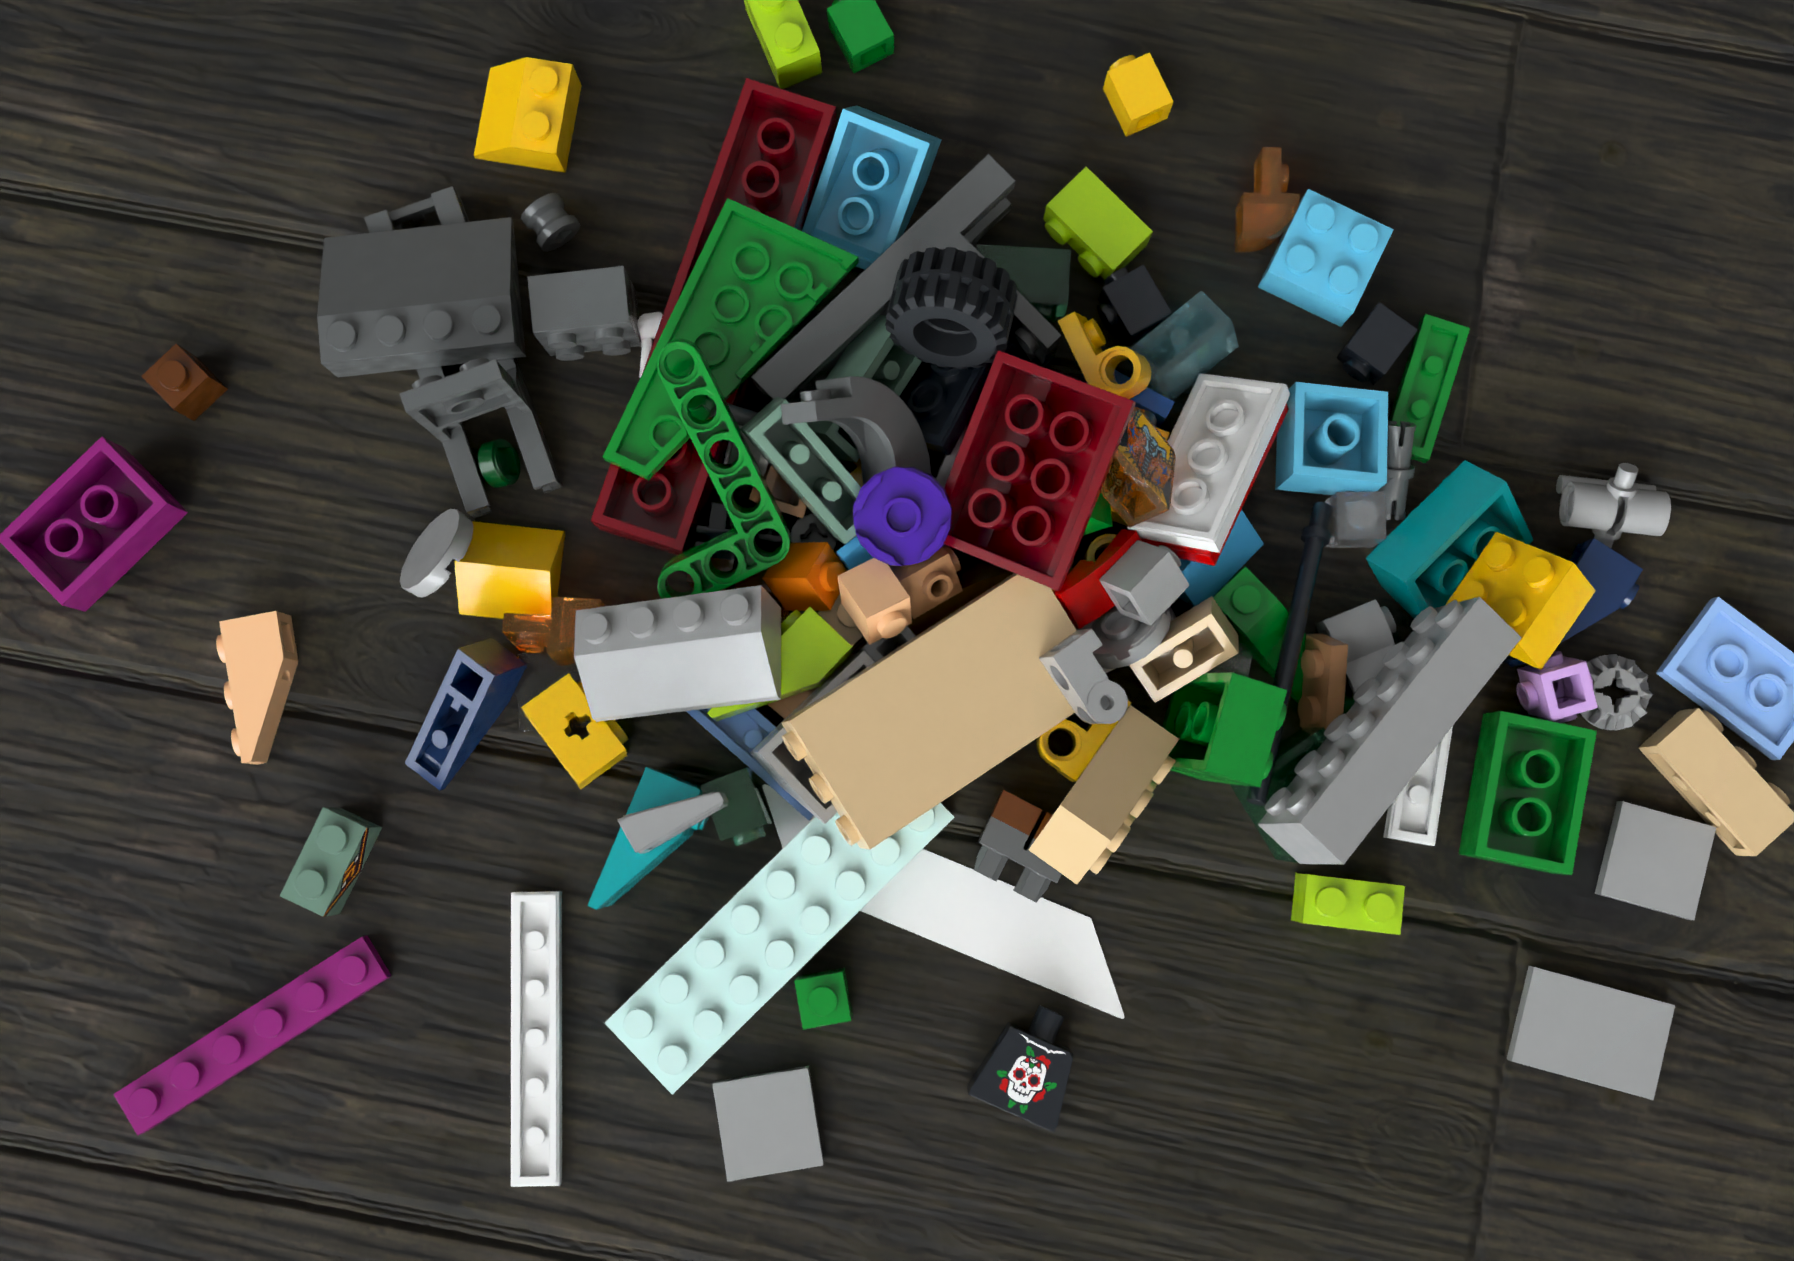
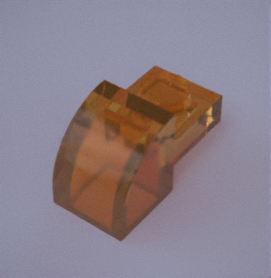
M1262 147L1254 163V193L1243 192L1236 206L1235 252H1254L1270 246L1283 234L1297 211L1300 194L1286 193L1289 181L1288 164H1281V148Z
M553 597L551 615L504 613L502 632L518 650L540 653L547 647L546 652L558 666L576 663L574 659L576 610L605 607L601 599Z

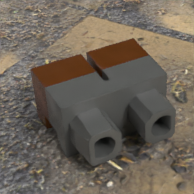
M1001 790L987 824L979 837L978 843L982 844L977 854L973 870L997 882L1008 859L1024 866L1013 891L1037 903L1048 889L1051 881L1058 883L1062 875L1029 851L1053 815L1043 812L1035 832L1024 850L1023 847L1042 809L1005 790Z

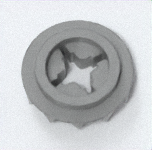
M1611 654L1599 656L1587 662L1588 670L1593 679V691L1598 708L1580 713L1586 721L1600 729L1621 730L1632 727L1635 722L1647 714L1648 701L1653 695L1649 691L1647 683L1649 675L1640 670L1635 664V660ZM1613 678L1616 680L1618 688L1630 692V695L1616 699L1615 706L1612 705L1610 696L1595 692V689L1610 686Z

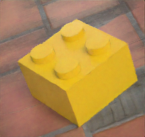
M1495 532L1446 605L1454 600L1461 602L1481 597L1522 637L1509 656L1542 670L1596 590L1574 562Z

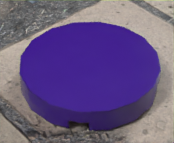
M895 466L875 474L861 487L853 505L855 532L859 543L873 558L894 566L917 564L928 560L943 546L952 527V506L946 490L931 474L915 467Z

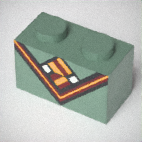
M323 807L280 897L322 917L340 914L382 827L340 807Z

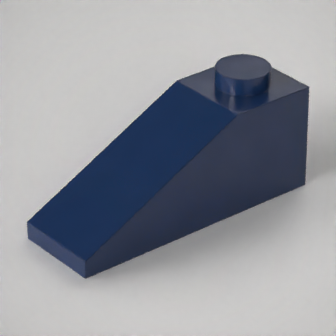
M1595 538L1578 544L1568 560L1575 563L1596 591L1560 643L1618 610L1619 607L1621 609L1627 607L1639 590V585L1635 582L1643 569ZM1509 655L1504 661L1512 667L1525 664Z
M493 638L458 648L405 764L438 790L445 789L510 702L527 663Z

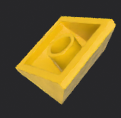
M472 521L473 535L467 552L459 562L454 561L459 614L554 625L565 532Z

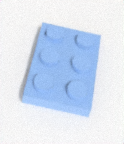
M1720 597L1710 599L1657 670L1656 674L1705 711L1711 713L1721 723L1769 759L1780 760L1794 741V653Z

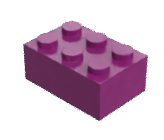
M101 437L0 534V543L62 606L86 612L164 537L188 511L124 447Z

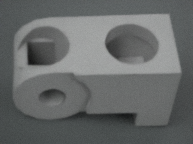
M1092 628L1076 631L1039 657V659L1082 721L1089 724H1112L1119 721L1125 715L1128 707V698L1125 690L1119 684L1108 679V676L1092 652L1103 644Z

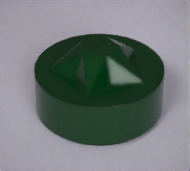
M496 439L481 445L478 452V462L481 473L487 483L494 488H501L516 483L520 475V461L514 447L504 439Z

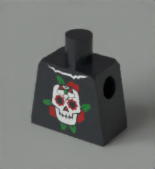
M1039 1005L1028 1030L1008 1022L967 1086L968 1095L1054 1133L1058 1125L1074 1055L1070 1049L1055 1042L1065 1016Z

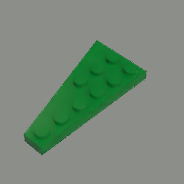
M727 198L603 455L605 461L650 480L690 438L657 371V356L665 345L676 339H687L695 343L702 351L725 400H727L859 263V257ZM676 349L668 354L667 365L672 373L685 376L693 371L694 360L689 352ZM700 394L694 396L689 401L691 414L699 420H708L717 410L715 402L707 395Z

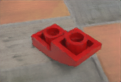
M1122 529L1095 562L1080 560L1066 576L1061 591L1055 590L1053 592L1075 628H1083L1115 606L1099 579L1137 540L1142 541L1137 531Z

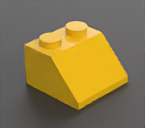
M525 57L490 68L474 151L475 159L566 173L582 87L573 64Z

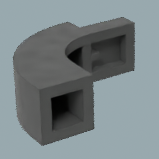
M859 376L816 381L817 390L800 392L801 402L781 404L783 425L830 421L842 427L850 435L857 447L861 461L863 485L875 474L895 466L915 467L931 474L926 442L917 420L905 402L890 388L878 381Z

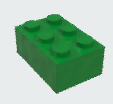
M1233 672L1205 673L1171 694L1162 726L1179 738L1169 754L1171 758L1176 760L1170 771L1202 781L1260 788L1262 780L1268 776L1272 768L1273 753L1271 747L1275 733L1281 728L1286 717L1287 708L1284 700L1287 690Z
M1504 711L1483 714L1458 854L1551 874L1572 875L1597 730Z

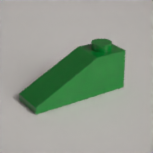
M1245 566L1213 598L1237 632L1238 643L1274 678L1289 612ZM1305 633L1290 695L1297 703H1299L1302 697L1303 672L1301 657L1305 651Z

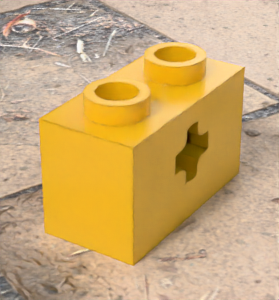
M569 673L521 707L525 716L580 789L627 756L626 749L622 745L629 740L616 720L596 722L592 719L582 682L576 683ZM573 719H576L580 724L587 721L590 722L586 726L588 736L583 740L577 734L571 737L567 736L571 732L569 722Z

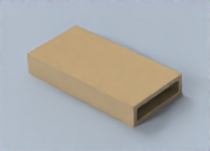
M1013 573L783 721L782 725L787 733L782 736V739L792 756L797 761L804 758L814 775L809 778V782L824 804L831 801L840 815V818L835 820V823L844 839L851 846L857 843L860 848L870 850L1075 713L1039 657L1077 630L1051 588Z

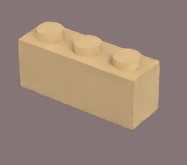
M1699 708L1678 711L1638 748L1708 825L1716 827L1715 833L1736 856H1757L1794 823V812L1788 806L1790 804L1789 798L1779 787L1772 783H1767L1755 770L1757 767L1755 760L1745 750L1733 746L1722 734L1724 731L1722 724L1711 713Z

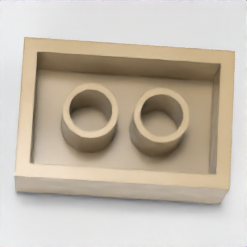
M1130 705L1125 715L1119 720L1034 841L1029 851L1075 884L1080 882L1088 870L1097 875L1111 854L1123 842L1131 830L1130 826L1135 818H1138L1154 794L1152 792L1156 786L1163 781L1176 762L1169 754L1179 738Z

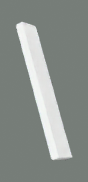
M562 891L511 892V1187L560 1186L562 1184Z

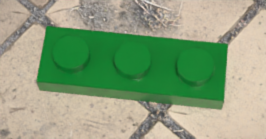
M1424 314L1420 318L1418 331L1415 334L1389 417V421H1396L1398 426H1400V421L1416 424L1411 459L1422 463L1430 460L1470 331L1469 327L1428 314Z

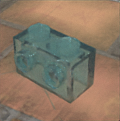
M1201 290L1130 349L1143 355L1150 364L1152 372L1148 387L1173 401L1195 383L1199 373L1206 374L1238 348L1239 345L1232 320Z

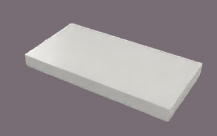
M1199 373L1167 441V445L1174 452L1172 466L1162 462V457H1160V461L1157 462L1156 469L1151 477V481L1157 484L1158 482L1155 479L1158 480L1160 476L1159 482L1161 484L1159 483L1158 486L1164 488L1165 483L1171 479L1169 506L1167 508L1147 484L1127 529L1137 531L1139 537L1143 539L1220 553L1290 396L1287 385ZM1161 466H1162L1164 469H1165L1166 466H1167V471H1166L1167 474H1166V473H1165V474H1162L1163 469L1161 468Z

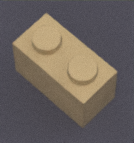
M1211 596L1170 621L1169 631L1161 644L1146 657L1129 666L1156 703L1239 653L1238 634Z

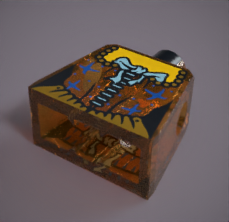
M1138 407L1133 409L1100 492L1129 527L1170 509L1176 461L1174 449L1156 429L1157 419L1155 415L1148 410Z

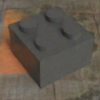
M624 266L527 276L533 334L550 356H556V359L561 361H572L583 358L584 352L602 350L604 355L616 356L630 353L631 347L641 346L637 326L639 319L637 291Z

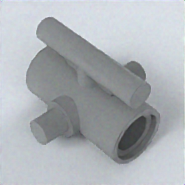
M1629 463L1619 464L1615 477L1609 480L1559 475L1556 483V492L1562 494L1559 507L1561 524L1569 527L1592 529V532L1595 534L1594 538L1609 548H1612L1614 540H1618L1621 537L1622 532L1662 536L1669 523L1671 500L1667 492L1656 491L1655 485L1634 483L1638 468Z

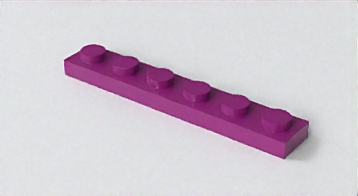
M368 935L362 936L113 1095L137 1136L144 1134L392 975Z

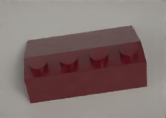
M998 350L944 486L952 506V527L944 544L1049 588L1061 591L1136 402Z

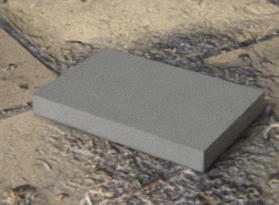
M1528 966L1507 1060L1654 1100L1675 1005Z

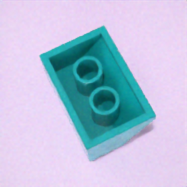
M1464 460L1365 559L1381 587L1415 619L1427 607L1437 608L1446 605L1495 532L1526 544H1530L1533 541V537L1507 482Z

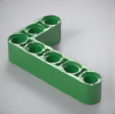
M676 339L661 349L657 356V371L735 528L666 562L661 570L657 584L659 596L662 599L721 591L779 563L786 557L790 547L788 525L702 351L690 340ZM682 349L690 353L694 360V369L690 374L679 376L670 371L667 365V356L672 350ZM700 394L712 398L717 408L715 416L708 420L695 418L689 409L690 399ZM719 440H729L738 448L739 456L733 463L721 464L712 456V445ZM744 484L754 486L760 492V501L755 506L749 508L738 505L733 498V491L738 486ZM762 529H774L781 535L782 542L775 550H763L755 543V535ZM719 550H729L737 557L738 564L730 571H720L712 564V554ZM675 571H684L693 578L694 586L689 591L677 592L669 585L668 575Z

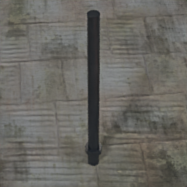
M1315 502L1313 504L1309 526L1304 527L1302 530L1301 540L1305 543L1273 680V686L1287 690L1284 700L1287 709L1323 548L1329 545L1331 539L1328 525L1332 506L1325 502ZM1284 722L1274 736L1271 747L1273 764L1268 776L1262 780L1260 788L1249 786L1246 801L1251 804L1265 806L1267 803Z

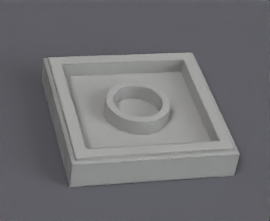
M1617 801L1595 894L1687 920H1695L1716 827L1628 802Z
M809 1066L713 1082L727 1182L824 1165Z

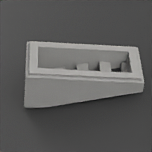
M711 792L627 814L617 820L635 853L643 854L648 853L728 806L729 800L725 793Z

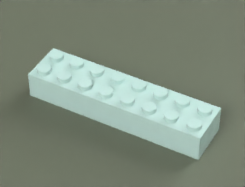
M941 803L870 850L860 848L857 843L852 846L848 844L835 823V820L840 818L838 812L826 824H823L815 817L634 993L605 1024L673 1095L954 818Z

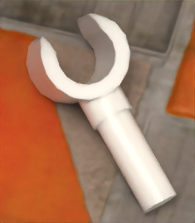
M661 312L646 313L638 319L637 326L642 347L639 378H641L653 344L652 339H655L663 316Z

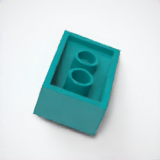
M646 767L626 815L707 794L711 791L661 770ZM709 817L648 853L643 854L635 853L620 827L587 906L597 910L613 905L693 835L694 830H703Z

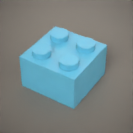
M1307 189L1283 233L1258 288L1342 327L1354 313L1394 229Z
M1295 382L1288 389L1290 392L1287 401L1289 410L1277 433L1275 490L1342 497L1345 494H1350L1349 496L1369 494L1363 498L1367 499L1387 484L1388 392Z

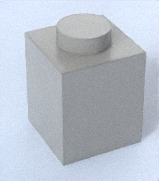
M1137 540L1099 579L1120 614L1150 626L1190 586L1179 568L1181 566L1180 559L1171 549L1164 545L1156 547Z

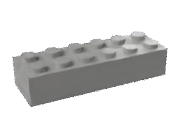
M1481 597L1461 602L1454 600L1445 606L1437 608L1430 606L1420 612L1411 623L1410 627L1413 631L1404 642L1396 644L1384 656L1382 663L1385 666L1375 678L1368 679L1357 689L1353 696L1356 702L1347 714H1341L1328 725L1324 732L1327 738L1318 750L1309 752L1299 761L1294 770L1297 776L1289 786L1279 789L1267 801L1265 805L1267 813L1258 825L1299 864H1345L1522 637Z

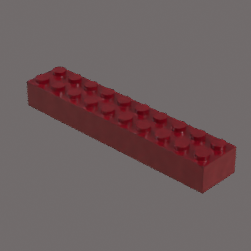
M746 78L644 370L727 198L802 231L837 128L836 106ZM752 374L726 400L727 403L741 407ZM691 438L650 480L611 463L591 522L599 530L675 555H680L692 549L695 541L697 525L700 526L714 484ZM719 440L711 447L712 456L719 463H722L729 440Z

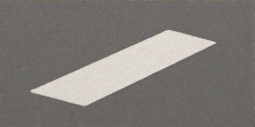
M764 784L763 790L782 848H784L815 816L810 821L807 820L773 788ZM922 849L860 910L1123 1019L1125 1017L1090 917L1042 897L1036 903L1013 891L1015 886L1000 880L996 882L971 868L925 849Z

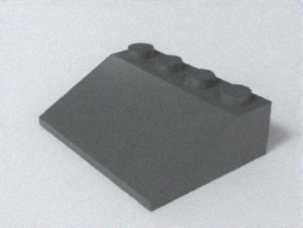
M512 217L324 238L317 312L321 364L339 378L465 364L480 358H487L489 361L495 359L526 357Z

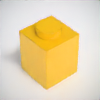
M1150 52L1138 58H1135L1134 55L1125 56L1110 66L1103 90L1126 137L1168 118L1174 101Z

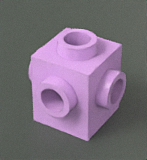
M1554 651L1542 670L1531 665L1517 669L1520 683L1517 684L1516 688L1520 704L1529 715L1548 721L1564 723L1576 719L1578 713L1598 708L1593 691V679L1586 661L1565 657L1561 651Z

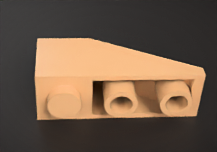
M278 611L219 621L221 635H218L216 639L217 651L221 661L226 663L229 680L224 683V696L228 707L233 709L236 728H233L231 732V741L234 752L237 756L241 757V763L258 765L267 763L298 665L292 618L290 615Z

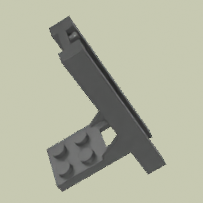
M988 154L752 376L758 398L765 405L769 404L775 397L786 399L789 403L801 402L800 392L817 390L816 381L827 378L847 346L878 316L887 315L897 271L901 262L904 259H909L910 254L916 251L925 252L926 248L932 247L939 249L954 247L961 251L967 252L969 250L976 252L978 256L985 258L974 245L1010 212L1011 203L1005 197L1014 189L1015 180ZM1016 290L1018 296L1010 329L1014 334L1013 338L1017 340L1031 362L1045 367L1055 357L1061 334Z
M453 186L431 193L430 198L388 212L383 210L364 217L369 233L403 229L402 222L411 219L414 223L426 220L425 214L433 211L438 215L441 225L469 222L462 199ZM487 358L475 359L460 366V372L447 377L442 366L417 369L420 379L412 384L413 389L400 393L406 413L442 442L466 513L473 518L492 513L462 421L504 407L508 413L533 488L535 490L542 488L543 492L547 493L563 487L518 358L495 359L489 361Z

